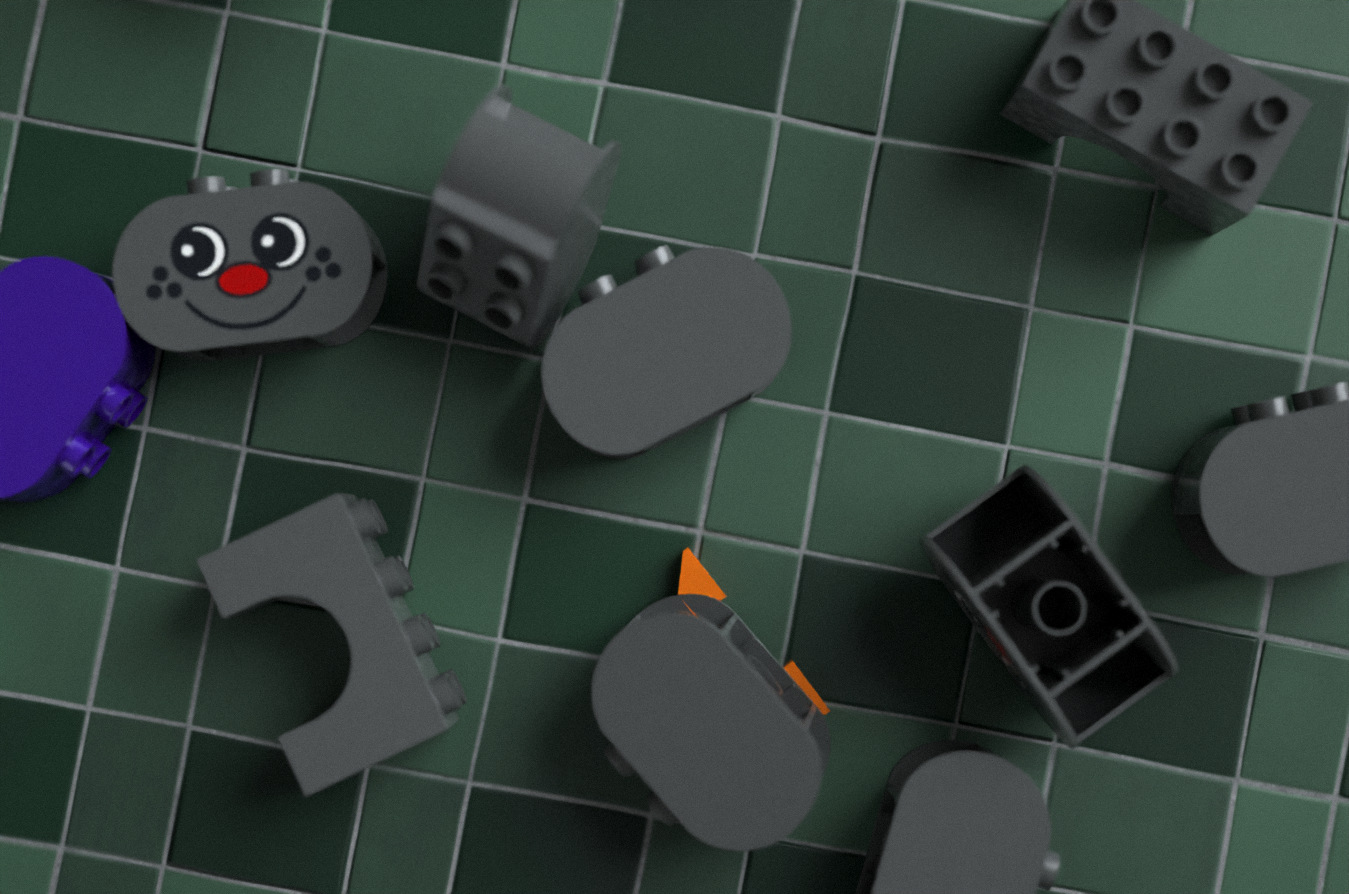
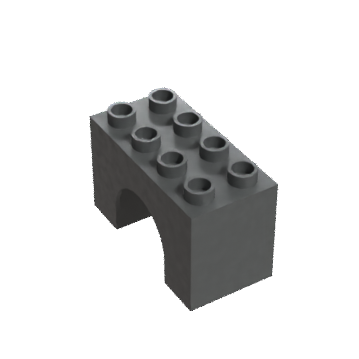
M1066 0L1002 108L1000 115L1050 144H1053L1058 138L1063 136L1075 137L1099 145L1127 159L1151 175L1167 191L1159 204L1160 207L1213 236L1251 214L1314 102L1135 0Z
M336 493L196 559L223 618L249 614L283 597L297 596L314 601L327 609L338 620L346 633L351 649V672L347 686L340 699L322 716L278 737L305 797L448 730L460 719L456 710L468 703L465 692L454 670L450 669L439 674L429 654V651L440 647L441 642L428 614L424 612L412 617L402 596L415 589L405 563L399 555L394 558L392 556L385 558L376 538L388 533V528L376 502L373 499L367 501L365 498L358 500L356 495Z

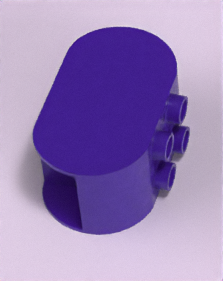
M48 256L30 257L16 261L0 271V501L28 502L45 499L66 489L78 478L80 473L88 479L94 477L104 466L112 451L110 447L103 443L105 438L117 422L125 428L129 427L139 417L148 402V398L139 391L150 376L155 357V345L141 337L126 320L117 301L112 280L65 259Z

